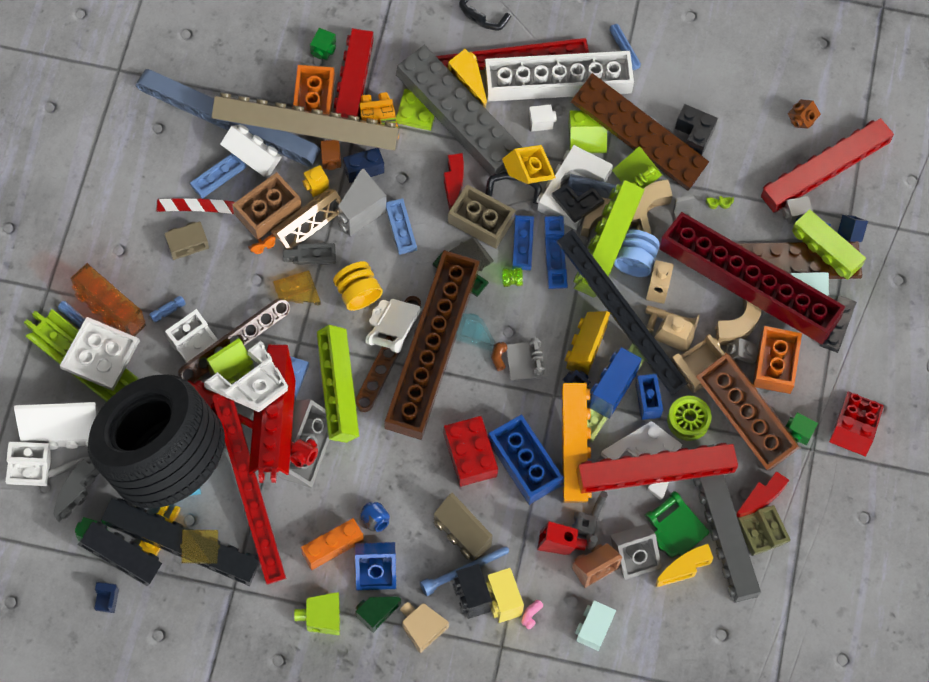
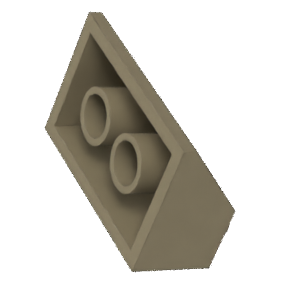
M453 493L449 494L434 513V524L440 531L444 530L446 532L448 540L453 545L457 544L460 547L461 554L467 560L470 558L472 561H475L491 548L493 535Z

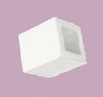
M551 104L529 107L528 116L531 132L553 129L557 118L556 112L552 111Z

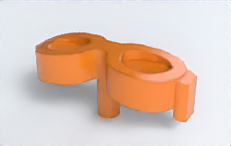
M272 234L265 238L264 241L259 239V243L252 244L248 248L255 254H261L264 251V247L270 249L275 245L276 238Z

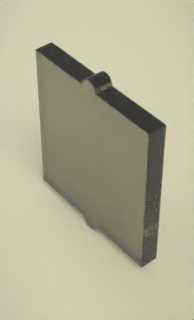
M475 237L461 242L460 245L449 251L479 260V271H483V268L494 262Z

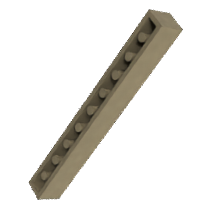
M223 92L214 97L211 117L213 119L394 151L397 147L400 127H396V123L385 121V124H379L376 119L367 118L366 121L359 120L358 116L348 115V118L341 117V113L330 112V115L323 114V110L312 109V111L304 110L305 107L293 105V108L286 107L285 103L275 102V105H272L263 99H257V102L249 101L250 97L246 96L232 98L231 94Z

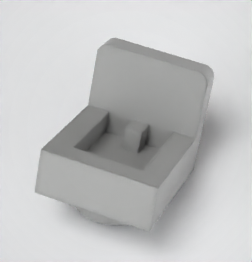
M738 338L727 344L726 352L734 360L739 359L753 364L757 359V344Z

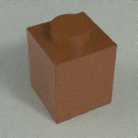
M321 141L323 169L335 170L341 168L339 141Z

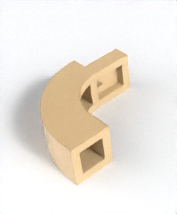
M669 180L657 181L643 188L645 190L631 221V227H636V230L651 234L647 213L654 207L671 203L672 192Z
M743 299L744 314L735 320L717 322L715 330L716 339L719 344L727 345L738 338L746 339L754 331L762 309Z

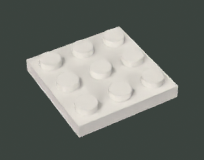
M86 317L60 364V368L113 391L140 340L130 334Z

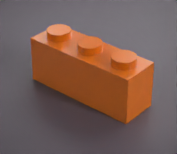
M352 518L303 545L301 552L310 569L314 570L355 547V543L364 542V536L356 521Z

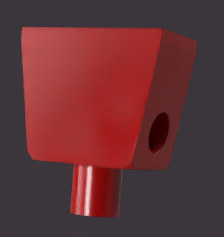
M548 521L540 531L537 550L570 555L575 549L585 551L587 539L578 538V530Z

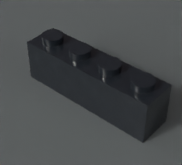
M93 521L78 545L145 586H148L162 565L159 557L152 553L146 554L141 551L142 547L134 542L128 543L120 533L114 532L113 534L107 530L108 527L105 524Z

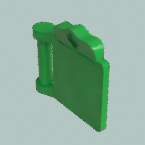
M676 491L670 493V497L652 512L648 511L644 514L646 519L657 529L654 533L658 549L665 552L670 558L675 557L677 554L682 556L709 534V530L684 503ZM676 503L679 507L659 523L657 517Z

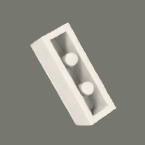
M244 125L231 126L221 145L263 177L271 175L282 158L278 151L271 146L265 145L260 137L249 133V129Z

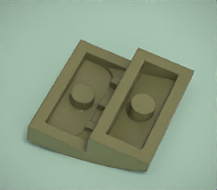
M774 505L738 518L745 543L752 556L791 541Z

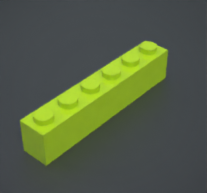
M327 325L317 331L328 436L329 440L347 443L359 437L347 330Z

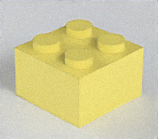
M511 568L487 575L486 585L492 599L491 612L493 618H497L498 622L501 623L522 616L524 604Z

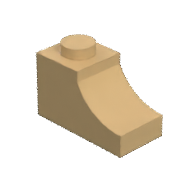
M603 198L605 200L604 204L585 216L581 236L588 237L590 231L599 221L601 222L604 217L601 215L602 211L611 199Z

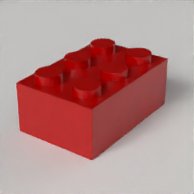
M482 416L444 425V438L460 487L498 476V466Z

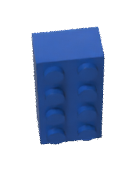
M522 414L488 433L492 449L529 505L562 486L563 476Z

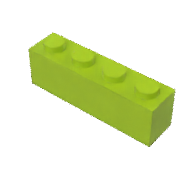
M810 209L795 222L792 229L794 236L806 243L812 252H816L826 264H830L841 277H845L848 280L863 266L866 257Z

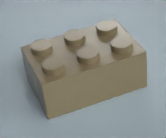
M467 184L448 212V223L497 249L515 220L516 210Z

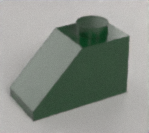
M398 596L369 597L366 601L362 600L356 606V617L374 633L401 605V598Z

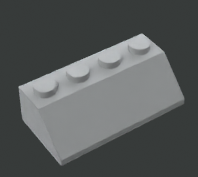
M311 399L296 400L293 412L291 441L295 443L299 439L305 442L308 439L314 440L317 444L318 455L310 466L304 464L301 468L296 467L290 461L289 475L279 471L277 476L311 488L329 443L326 410Z

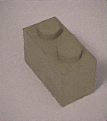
M200 221L191 222L184 227L173 228L164 233L173 260L209 249L208 240Z

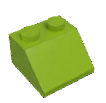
M570 110L568 119L570 150L575 145L589 153H607V129L583 111Z
M239 338L207 358L211 376L218 372L230 384H234L254 369V363L251 357L248 356V352Z

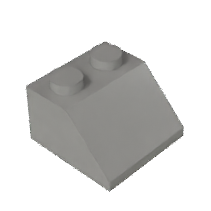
M648 524L610 535L612 547L622 556L619 568L625 580L662 568L656 535Z

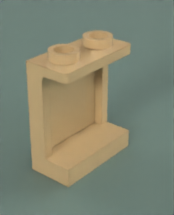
M708 334L705 340L682 355L676 354L672 357L671 361L688 382L686 386L692 393H695L703 388V385L696 376L725 355L726 352L724 353L720 348L718 340Z

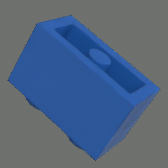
M657 374L637 376L635 386L641 420L661 418L663 405Z

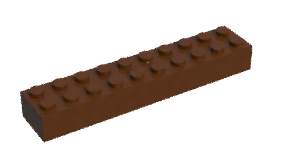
M443 251L385 419L386 430L422 440L479 272V260Z

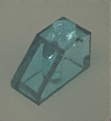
M464 313L457 331L456 340L493 351L495 341L483 319L479 318L476 314Z

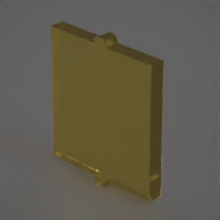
M183 530L182 544L180 545L182 549V563L217 564L218 549L220 548V545H218V530Z

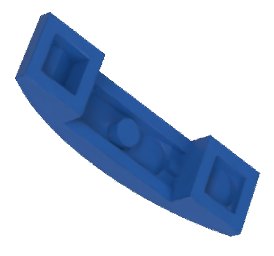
M563 216L545 217V253L548 288H568L565 253L556 242L564 236Z

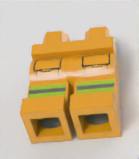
M387 92L378 94L379 101H372L371 95L361 96L360 115L362 121L370 118L378 120L377 123L385 124V121L393 122L398 127L393 100L390 99Z

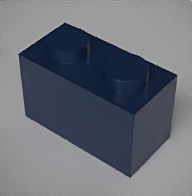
M379 148L343 157L344 170L349 183L354 182L362 169H365L370 177L384 173V161Z

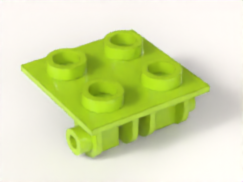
M640 146L612 169L621 182L626 180L641 188L654 183L662 176V173Z

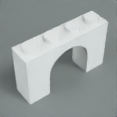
M573 145L571 150L566 151L562 165L558 164L554 172L556 178L548 180L545 187L546 191L545 193H540L537 203L539 212L549 217L563 216L564 224L577 231L585 217L574 223L552 197V193L561 188V185L569 179L570 174L606 182L612 172L613 164Z

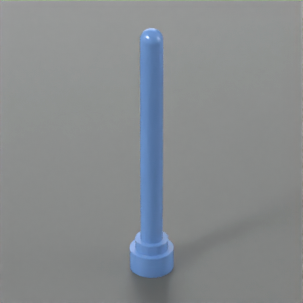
M502 547L434 580L427 578L420 581L425 596L433 594L438 586L453 580L457 570L479 564L481 567L508 554L509 548Z

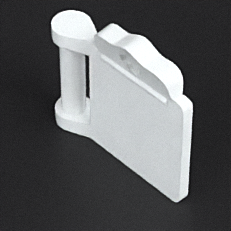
M391 299L390 301L381 300L379 305L372 311V317L369 322L374 329L366 336V344L380 345L390 348L392 352L399 353L404 339L421 312L420 306L396 299ZM378 334H385L396 339L394 341L378 337Z

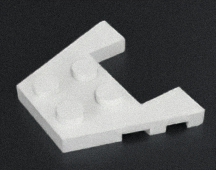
M261 341L248 350V356L259 364L257 367L234 384H230L217 372L204 382V387L257 412L263 410L288 391L287 383L278 368L273 364L270 354L266 352L265 346Z
M651 421L601 452V456L605 459L617 460L626 451L635 457H639V455L644 453L654 455L665 450L676 452L681 449L682 444ZM669 482L651 484L647 491L662 501Z

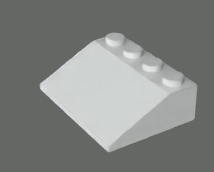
M95 402L14 406L20 441L49 443L50 450L57 449L58 447L75 449L78 446L88 447L90 429L99 412Z

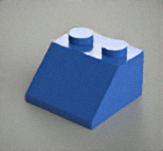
M395 542L355 543L356 590L396 589Z

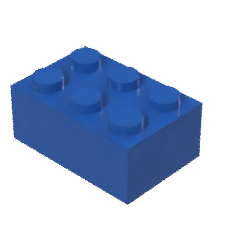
M622 347L618 353L614 352L609 361L611 363L608 368L605 367L600 375L599 383H595L590 391L591 403L589 408L610 419L636 377L642 358Z

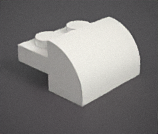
M197 309L165 331L168 341L186 363L218 341Z
M9 442L6 460L8 462L6 484L47 486L48 470H50L51 466L49 443Z

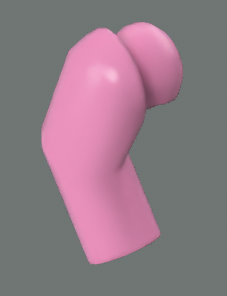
M540 600L534 601L525 609L521 623L527 629H531L535 625L532 617L543 608Z

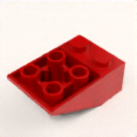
M848 391L829 442L866 457L874 441L884 405Z

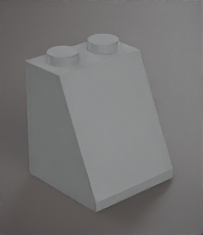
M365 169L359 172L338 206V225L341 230L352 236L386 213V195Z

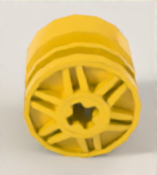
M366 261L346 266L333 278L334 285L337 287L338 292L342 294V300L350 311L359 310L371 305L383 293L378 280L374 278V273L369 263Z

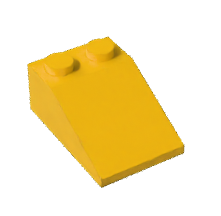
M464 49L448 62V70L486 108L487 99L477 58L471 51L468 52Z

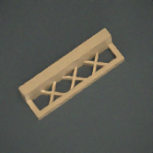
M328 188L270 232L281 241L286 250H292L293 247H296L297 244H300L339 214L338 209L329 211L332 201L336 200L340 204L342 199L336 190ZM319 211L324 212L323 220L316 222V213ZM304 222L310 223L307 232H300L301 224ZM289 233H294V241L288 245L284 237Z

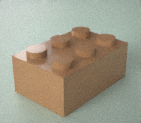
M276 172L232 205L234 215L259 240L301 208V199Z

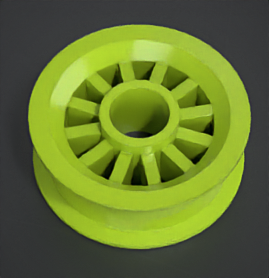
M696 396L680 397L670 407L667 416L668 427L673 435L681 440H697L703 437L709 428L712 419L711 410L705 401ZM685 416H691L694 420L688 421Z

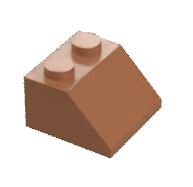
M608 543L603 546L599 544L588 555L582 554L575 558L572 569L584 588L619 569L622 556Z

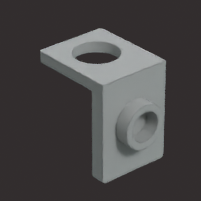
M694 195L676 198L673 207L675 219L681 212L695 219L692 210L695 200Z

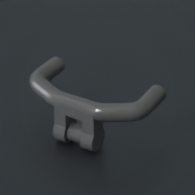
M605 491L599 494L591 515L580 511L575 512L574 515L575 522L572 524V528L577 529L578 534L586 536V547L589 550L594 549L598 542V538L594 536L599 514L608 496ZM582 523L588 524L587 527L582 526Z

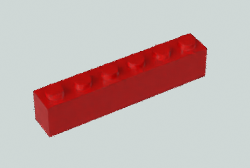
M352 28L351 35H347L346 46H348V51H344L343 61H345V66H341L340 70L342 81H338L337 85L339 96L334 99L335 112L341 113V117L348 118V115L359 117L361 96L364 93L374 42L373 31Z

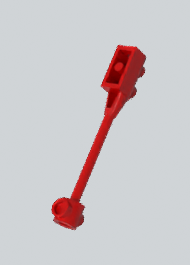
M200 380L196 383L188 381L217 415L212 395L218 393L207 390L204 387V383ZM239 414L241 424L252 429L253 420ZM301 439L295 443L291 441L290 461L299 468L303 467L304 464L310 466L318 455L316 442L312 439H308L306 442Z

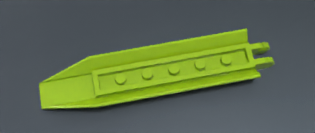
M53 309L50 310L45 318L37 311H34L32 315L40 323L35 326L30 320L26 319L23 323L32 333L26 334L25 337L57 363L61 364L79 330ZM125 368L115 389L112 391L74 375L106 402L123 387L138 380L137 376Z

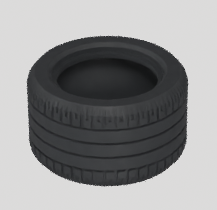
M152 375L138 379L123 387L104 404L95 417L90 429L88 454L93 466L125 501L140 508H159L175 504L187 498L209 479L220 461L224 449L225 433L218 416L188 381L175 375Z

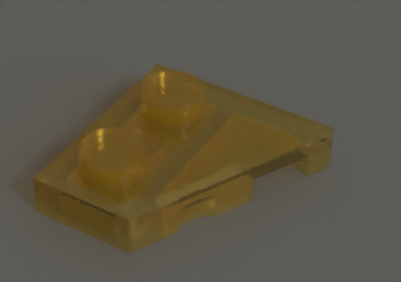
M309 270L273 281L278 299L301 304L308 302L321 305Z

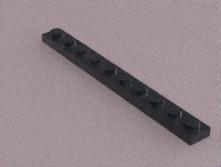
M570 230L557 240L558 245L654 373L657 374V377L670 394L674 395L686 386L688 382L574 230Z

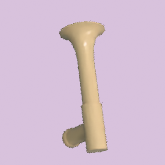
M647 305L645 313L651 316L646 328L649 332H653L657 317L664 319L668 314H672L694 324L695 333L700 315L695 318H687Z

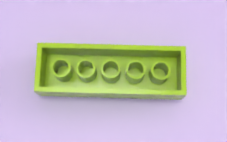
M626 180L612 188L608 197L611 200L608 205H605L601 214L604 217L601 222L597 223L594 230L597 234L594 239L591 238L587 247L608 277L645 190ZM577 272L573 280L576 283L573 289L593 298L597 295L582 275Z

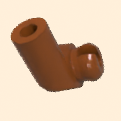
M505 342L496 343L491 354V359L497 371L506 368L501 358L503 352H506L508 349Z

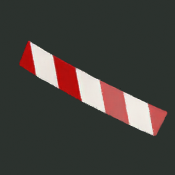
M158 199L156 211H201L234 214L232 204L235 202L213 199Z

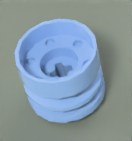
M628 230L614 262L615 267L621 272L635 277L651 275L655 262L654 258H656L660 247L659 240L655 236L641 230Z

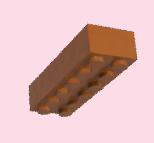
M726 353L696 376L766 470L770 471L801 448L730 354Z

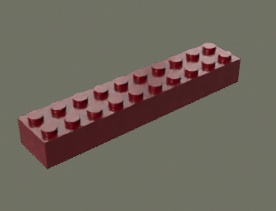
M683 212L679 214L661 238L659 250L822 345L843 315L846 307L843 304Z

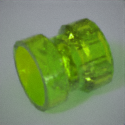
M503 268V287H510L511 285L523 286L522 268H515L514 270Z

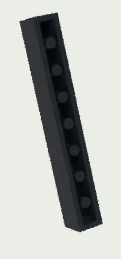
M111 498L101 519L102 523L106 524V526L247 586L251 585L260 565L257 556L248 552L246 555L238 552L239 549L232 545L226 547L220 544V541L216 538L209 537L207 539L197 530H186L178 522H167L165 517L159 514H148L146 509L137 506L134 508L128 505V502L124 499L117 498L115 500Z

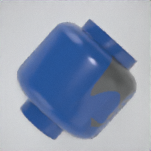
M369 502L364 505L360 518L370 531L380 532L388 526L390 519L386 509L379 502Z

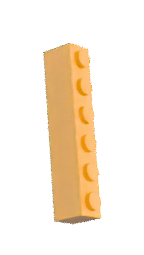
M587 383L562 384L563 503H587L588 498L592 497V492L580 493L576 473L578 465L591 459V447H587V439H591V428L587 427V420H590L591 416L590 408H587V400H590V388H587Z

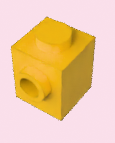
M321 165L304 172V180L302 182L312 197L321 194L329 188V179Z

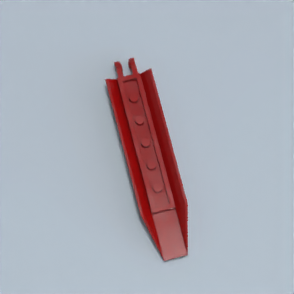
M268 344L266 352L270 354L273 364L278 368L287 383L288 391L260 412L254 410L249 475L258 470L259 483L264 482L265 472H271L270 480L272 483H276L277 472L279 471L289 475L296 385L288 345Z

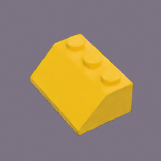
M587 312L585 318L581 317L578 324L579 334H574L571 345H574L572 351L568 350L564 360L567 362L566 369L571 371L581 370L585 374H589L605 334L610 312Z

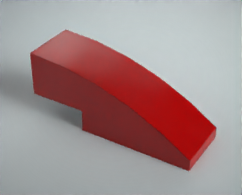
M463 153L448 155L449 172H444V186L449 211L462 193L464 177Z
M776 471L766 486L758 482L738 510L737 518L753 514L757 510L769 505L784 490L789 479Z

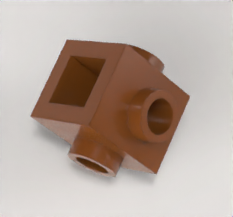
M801 99L798 103L794 104L788 115L791 123L796 128L808 129L814 124L821 113L813 100Z

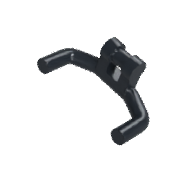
M460 0L459 2L460 9L465 16L486 29L502 30L512 17L510 14L505 13L498 24L487 22L485 14L479 13L472 6L468 7L466 5L469 0Z
M508 172L494 174L487 180L485 194L488 196L493 195L494 182L504 179L519 180L509 176ZM539 182L530 183L528 185L535 189L533 203L538 204L537 199L542 192V186Z

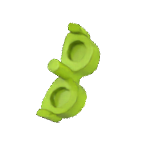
M734 197L706 198V204L711 209H716L718 205L723 209H727L734 202Z

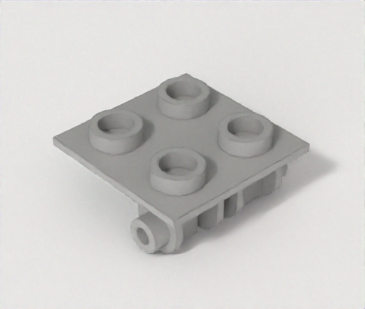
M534 337L531 338V342L507 344L508 349L506 351L511 381L549 377L544 341Z

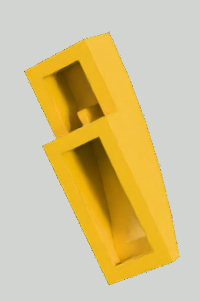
M709 544L697 547L672 562L658 577L656 587L695 577L696 568L709 565L713 560Z

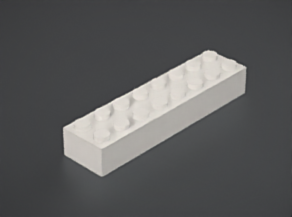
M630 51L485 59L487 101L574 97L592 73L618 93H632L634 78Z

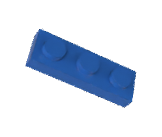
M515 215L512 269L531 270L534 216Z

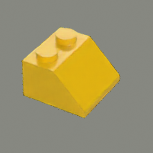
M542 145L514 149L502 159L508 175L526 184L554 180L556 178Z

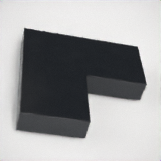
M568 184L552 193V197L574 223L605 202L594 187L579 197Z

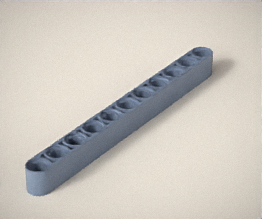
M145 69L136 83V87L140 91L228 131L231 126L241 124L211 118L214 98L152 70ZM241 124L249 129L248 132L253 136L260 137L265 145L275 148L279 154L305 166L311 167L321 152V149L316 144L290 132Z

